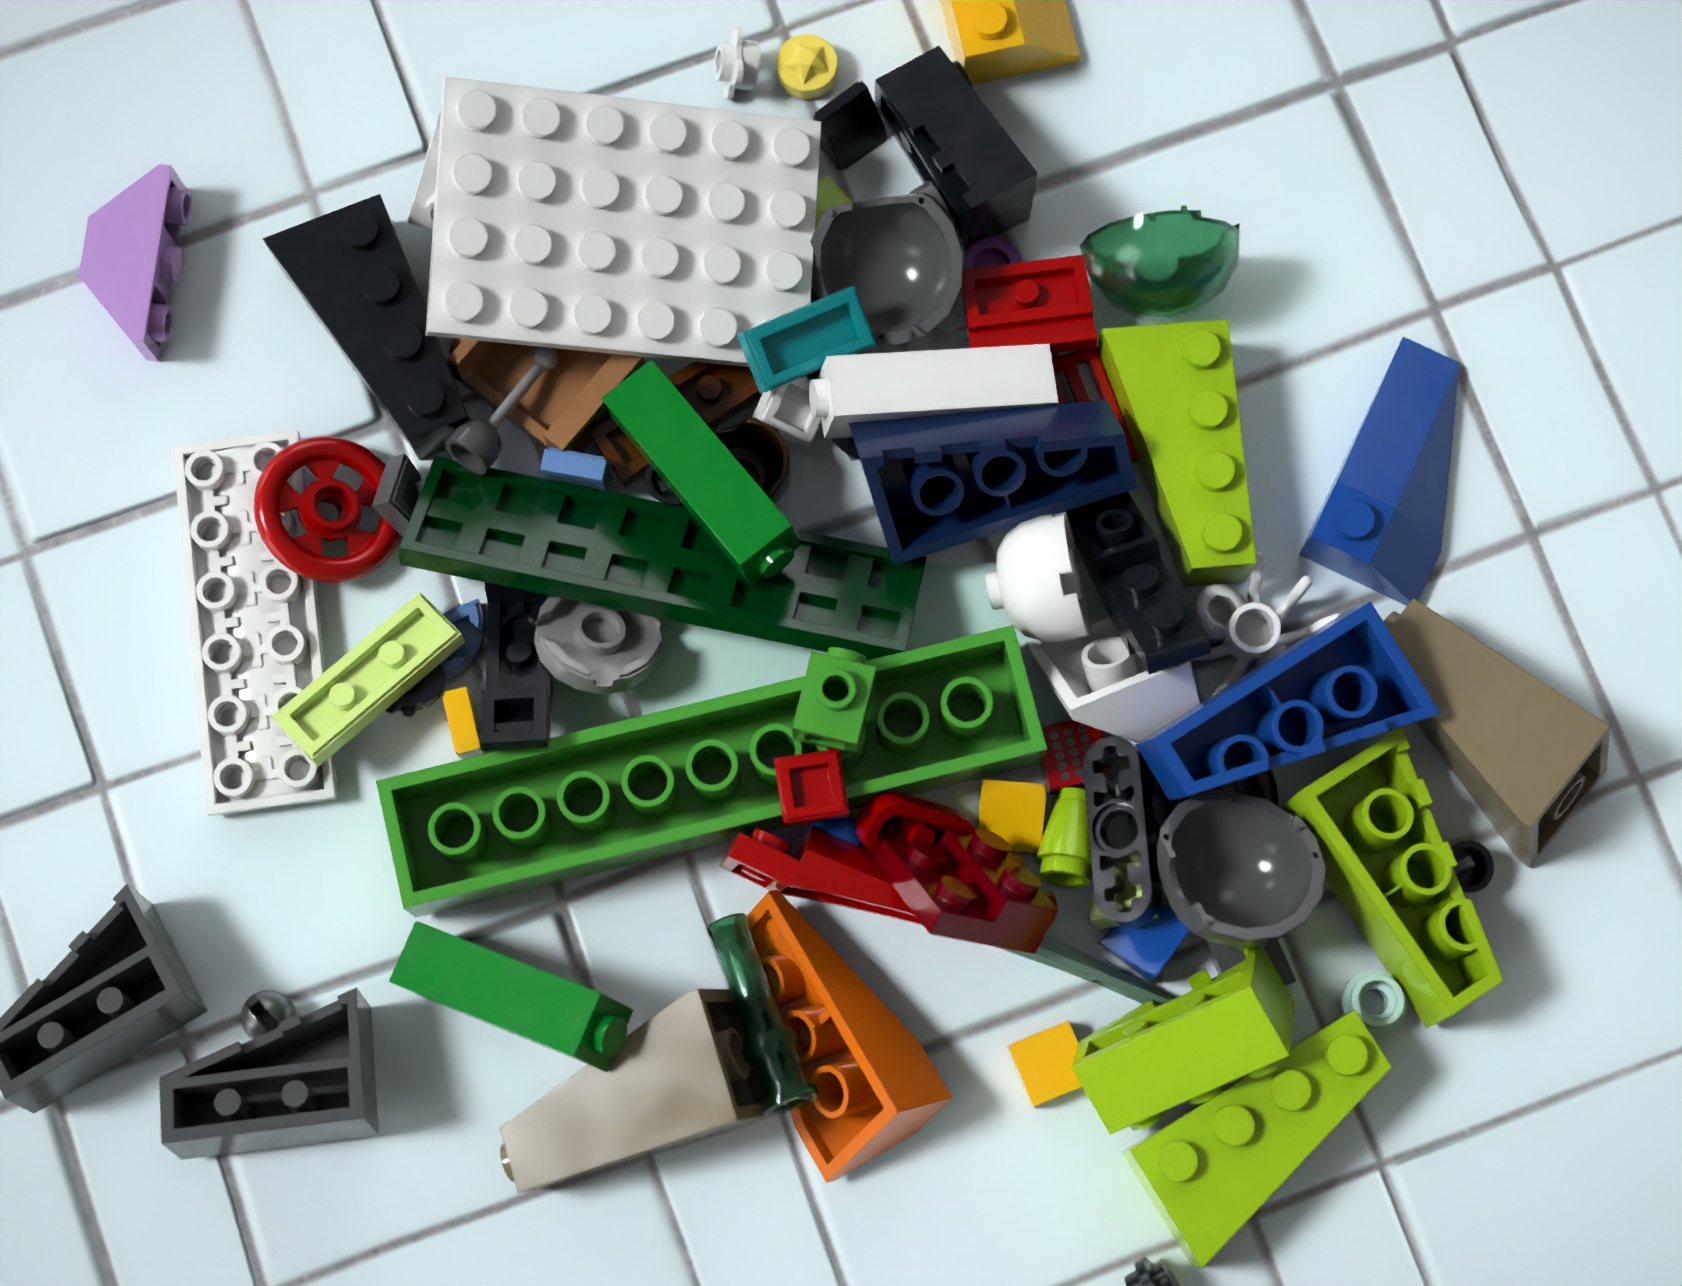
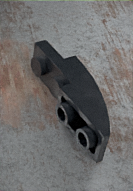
M1129 492L1065 511L1072 527L1076 546L1110 619L1129 654L1137 653L1149 675L1211 653L1208 633L1161 559L1158 539Z

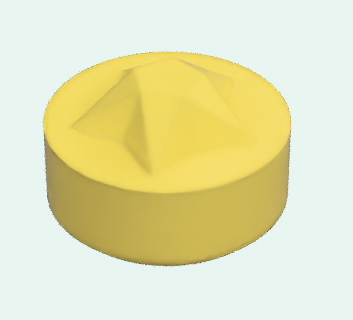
M812 34L798 35L785 42L778 52L776 61L778 80L782 88L790 95L799 99H815L826 94L834 85L837 77V57L833 47L825 39Z

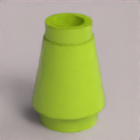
M1067 787L1057 791V798L1035 857V862L1040 866L1039 878L1046 883L1066 888H1083L1091 884L1093 873L1085 789Z

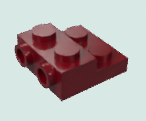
M947 828L938 846L923 840H913L911 844L883 839L873 858L876 866L929 934L1035 954L1059 911L1054 894L1040 889L1042 885L1040 879L1027 870L1024 859L1009 852L1011 846L1005 839L985 829H977L975 833Z

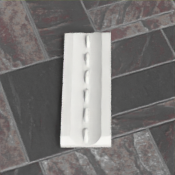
M297 429L173 446L206 815L208 816L337 799L338 782L335 753L317 768L276 724L272 717L326 671L317 581L294 573L271 554L259 534L254 516V494L258 479L265 466L279 451L301 440ZM305 466L295 471L287 480L299 494H302L307 487ZM291 510L280 515L285 529L292 538L307 533L299 521L297 510Z

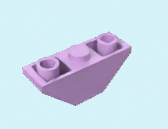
M159 164L88 217L79 277L147 361L159 362L162 342H169L173 332V309L171 305H168L171 283L177 284L182 273V251L177 246L180 225L188 224L192 207L190 190L184 186L172 165Z

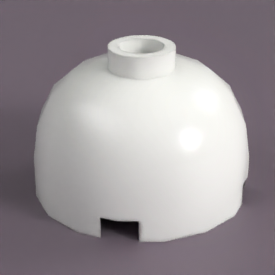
M1066 512L1039 516L1017 525L1005 535L998 547L997 571L985 573L987 592L992 609L1004 608L1011 625H1014L1016 630L1025 637L1044 642L1069 641L1090 636L1089 633H1091L1084 579L1079 574L1076 556L1079 555Z

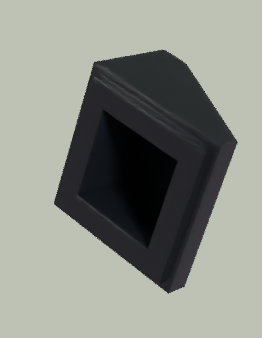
M857 81L815 112L813 116V121H821L820 148L841 171L848 169L887 138L885 126L870 91L863 81Z

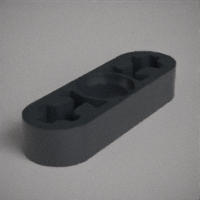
M1108 736L1092 744L1086 752L1083 761L1094 896L1098 909L1105 917L1125 927H1138L1146 924L1156 915L1161 903L1149 767L1135 745L1122 737ZM1116 753L1119 757L1130 763L1129 768L1121 770L1118 777L1120 791L1128 797L1134 796L1133 802L1117 799L1114 780L1102 774L1103 768L1112 765L1113 755ZM1104 798L1115 799L1104 803ZM1118 815H1133L1138 825L1135 840L1125 848H1112L1106 839L1108 824ZM1140 859L1141 863L1139 866L1127 864L1130 884L1142 889L1141 897L1132 899L1131 910L1127 911L1126 907L1114 902V894H1119L1125 889L1124 871L1115 866L1110 867L1109 863L1110 861L1131 863Z

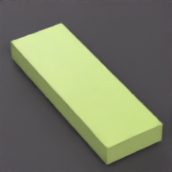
M419 592L272 717L284 733L318 768L465 643L462 633Z

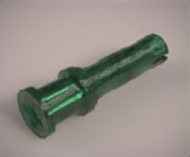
M744 913L732 914L711 923L707 928V932L712 938L728 989L734 1000L747 1040L743 1043L742 1055L745 1063L753 1064L765 1100L761 1103L763 1115L776 1116L811 1103L819 1097L820 1093L816 1084L808 1082L796 1048L801 1042L798 1032L793 1031L791 1026H784L767 973L764 970L749 929L748 918Z

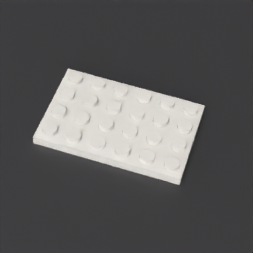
M445 76L442 89L426 336L749 367L736 334L811 303L814 249L810 241L815 232L821 121Z

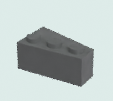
M128 884L115 895L113 900L116 904L88 933L82 930L68 945L71 951L43 981L37 978L0 1017V1090L4 1099L34 1114L208 1011L154 905Z
M356 987L338 995V1000L302 1017L297 1014L279 1022L278 1028L243 1044L238 1041L159 1077L161 1144L183 1160L379 1135L372 1014L369 1003Z

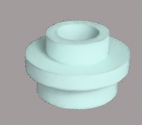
M1368 969L1355 974L1345 984L1341 994V1008L1343 1014L1356 1010L1370 1034L1381 1035L1394 1030L1403 1021L1408 1008V998L1391 973L1380 969ZM1366 991H1375L1382 996L1384 1007L1380 1014L1373 1015L1364 1009L1362 998Z

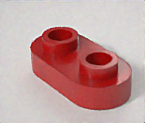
M894 791L884 792L870 799L861 809L856 821L857 836L873 856L878 851L883 839L911 844L913 840H923L938 846L947 828L975 833L976 831L975 827L965 816L955 808ZM942 830H943V832H942V834L940 835V837H938L937 839H935V835H936L939 831H942Z

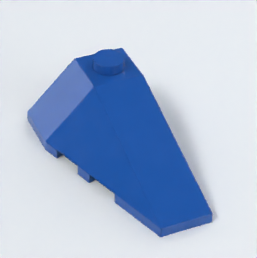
M1402 337L1299 552L1300 556L1406 606L1413 598L1419 600L1442 549L1460 362L1406 337Z

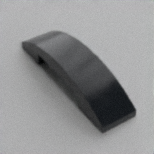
M485 582L488 617L485 690H481V750L548 747L552 718L553 675L540 662L534 644V636L540 607L550 595Z

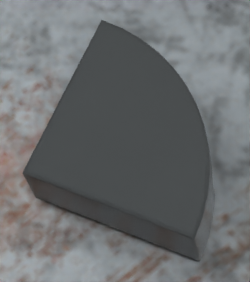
M406 454L388 458L372 507L402 537L419 498L415 482L422 480L418 470Z

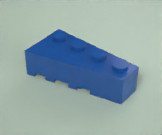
M1370 601L1342 613L1141 740L1135 746L1167 798L1173 800L1206 791L1441 713Z

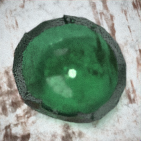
M1184 205L1181 206V210L1140 214L1108 223L1088 234L1080 244V249L1091 283L1110 305L1134 318L1168 321L1193 314L1225 289L1239 264L1241 229L1240 223L1232 226L1226 221L1202 217L1201 210H1187V206Z

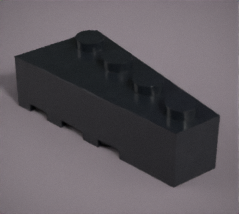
M381 195L372 196L262 238L277 265L298 291L319 323L322 324L343 356L367 386L418 459L422 460L447 450L445 446L446 440L458 426L470 420V417L439 338L436 336H426L427 308Z

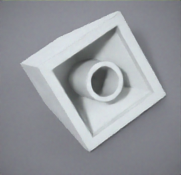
M1107 611L1090 617V636L1058 642H1044L1034 639L1026 643L1029 655L1072 720L1130 741L1140 742L1200 704L1191 662L1187 661L1149 675L1137 653L1129 654Z

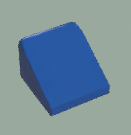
M1161 905L1158 909L1159 918L1151 919L1146 924L1138 927H1125L1122 925L1110 927L1098 943L1149 982H1152L1158 976L1190 931L1180 922L1175 913Z

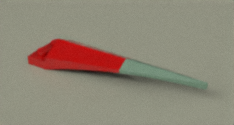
M815 825L810 829L794 858L787 855L791 847L789 843L768 832L755 829L753 834H749V836L740 832L729 843L719 865L720 868L769 891L779 890L784 896L838 905L923 926L873 862L874 856L869 851L841 840ZM1047 936L1043 938L1035 954L996 947L1075 975L1141 1004L1152 1000L1155 1007L1175 999V997Z

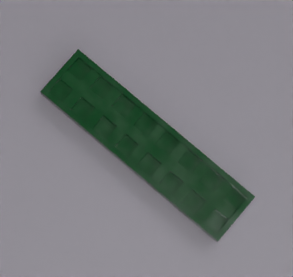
M436 456L399 546L400 565L823 652H827L830 647L844 648L866 656L867 661L907 650L927 556L893 566L888 548L794 529L801 546L793 551L794 557L792 561L775 576L770 578L762 576L750 585L686 507L490 468L486 474L480 475L466 469L456 460Z

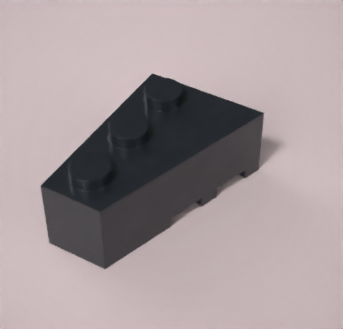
M938 45L875 80L874 103L923 184L930 181L940 193L952 218L956 221L965 250L980 239L995 238L1030 219L1038 172L973 90L965 69L958 61L951 62Z

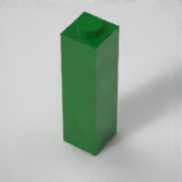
M652 359L601 398L617 426L750 585L762 576L764 578L773 577L788 566L794 557L793 551L801 546L792 524Z
M415 921L389 979V982L421 997L604 1072L608 1071L614 1055L619 1052L625 1042L627 1024L633 1013L632 1008L600 992L418 921Z

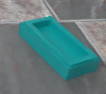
M855 286L837 291L736 334L759 393L768 392L820 370L826 356L853 355L877 345Z

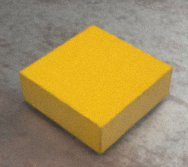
M467 687L444 692L445 696H442L455 753L461 760L487 754V751L481 750L480 719L476 701Z
M1069 1020L1007 1046L1032 1108L1082 1088L1071 1068L1078 1041Z

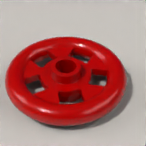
M321 436L307 438L279 451L263 469L254 494L255 522L259 534L271 554L294 573L314 581L327 583L356 580L378 569L392 555L401 535L381 515L375 533L360 530L357 526L362 515L361 506L373 508L372 504L386 464L364 446L338 437ZM340 464L352 468L364 477L357 491H354L345 482L334 479L333 475ZM306 466L317 480L309 484L302 494H299L287 480L295 471ZM330 503L335 506L338 511V519L332 521L324 519L319 514L318 504ZM291 510H297L299 521L307 531V533L295 538L288 534L280 516ZM321 540H347L348 556L332 558L322 555Z

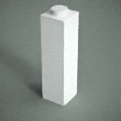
M1050 344L826 356L818 378L811 379L809 385L811 414L813 418L821 417L824 439L853 437L849 423L1054 405L1059 403Z

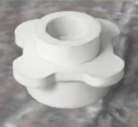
M738 27L733 29L732 38L729 42L718 45L714 61L715 79L717 81H724V98L731 100L733 99L735 89L753 90L755 88L760 66L758 42L743 40V30Z

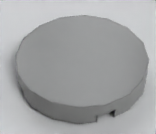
M549 596L539 610L534 644L540 662L556 679L576 690L596 694H609L627 691L647 679L658 663L663 638L660 632L661 622L657 617Z

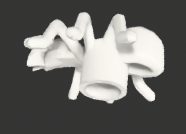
M1255 552L1257 564L1250 574L1247 590L1249 603L1246 604L1242 594L1235 588L1223 584H1214L1206 587L1198 595L1193 605V611L1208 633L1209 640L1223 643V645L1210 648V654L1190 661L1208 662L1230 655L1238 659L1212 696L1238 680L1252 661L1257 660L1256 668L1287 649L1285 645L1300 641L1340 615L1336 613L1304 628L1280 635L1281 623L1312 585V579L1308 576L1302 577L1278 609L1274 611L1269 606L1261 603L1263 555L1261 552Z

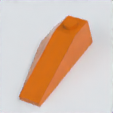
M779 890L768 891L735 930L757 1003L765 1008H769L779 1040V1043L771 1045L776 1066H787L797 1100L796 1103L788 1105L794 1126L824 1180L828 1183L841 1178L917 1133L953 1097L922 1045Z

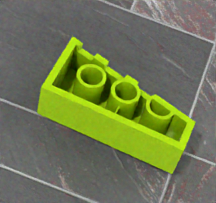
M1228 319L1103 328L1097 348L1137 452L1138 468L1143 481L1146 480L1156 506L1155 513L1183 587L1246 582L1257 561Z
M1401 726L1300 790L1281 808L1293 816L1297 813L1317 838L1326 867V882L1386 970L1391 973L1399 984L1425 1027L1428 1028L1452 1016L1503 982V978L1472 900L1466 899L1453 868L1457 865L1449 842H1443L1429 808L1433 802L1423 778H1417L1407 752L1411 747Z
M1352 1010L1291 1046L1290 1055L1285 1057L1284 1063L1273 1072L1258 1078H1251L1248 1074L1225 1087L1212 1099L1193 1107L1124 1150L1122 1154L1191 1266L1203 1268L1392 1066L1356 1010Z

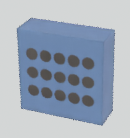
M552 447L544 448L540 467L544 479L609 492L612 475L605 457L569 450L562 451Z

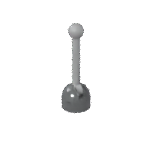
M540 347L537 349L534 355L535 363L488 420L470 419L454 430L446 440L445 446L450 455L459 464L473 473L486 474L502 450L501 438L498 435L497 428L545 370H551L557 366L559 354L555 348Z

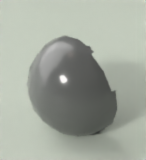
M927 193L899 195L828 207L822 213L810 241L814 249L812 284L817 299L847 287L855 286L875 341L878 344L899 345L926 336L951 313L964 285L966 250L956 221L935 197Z
M1235 787L1202 791L1179 803L1160 829L1157 844V861L1162 886L1176 916L1196 937L1235 949L1269 946L1305 923L1323 896L1326 867L1317 838L1297 813L1293 816L1267 799L1236 792Z

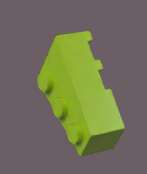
M1264 946L1241 948L1247 959L1211 979L1204 968L1187 978L1193 989L1192 991L1155 1007L1152 1000H1149L1079 1041L1071 1068L1110 1135L1129 1126L1132 1130L1147 1128L1159 1121L1165 1115L1167 1109L1188 1100L1191 1104L1206 1102L1218 1095L1225 1088L1226 1083L1247 1074L1251 1078L1265 1076L1284 1063L1285 1057L1290 1055L1295 1002Z

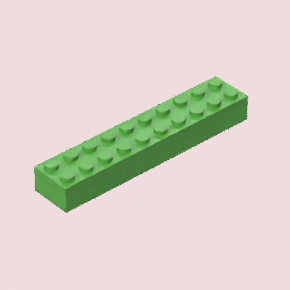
M1014 625L866 661V665L877 667L876 683L858 754L853 755L840 751L849 811L862 808L870 799L884 792L894 791L911 796L1042 763L1047 747ZM805 676L549 738L548 747L500 750L377 780V789L403 909L417 918L733 840L740 832L749 836V834H753L755 829L769 831L784 827L774 758L831 750L793 740L792 726Z

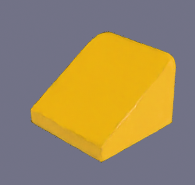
M982 780L977 829H985L1001 836L1010 844V853L1036 855L1043 834L1047 785Z

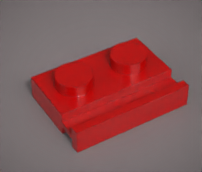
M1084 254L965 269V281L961 293L970 348L1050 344L1051 353L1096 348L1098 336L1094 325L1093 306Z

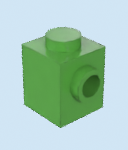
M830 647L828 648L827 655L812 651L792 726L793 740L828 749L839 748L841 752L857 755L876 683L877 667L866 665L867 658L863 654L844 648Z

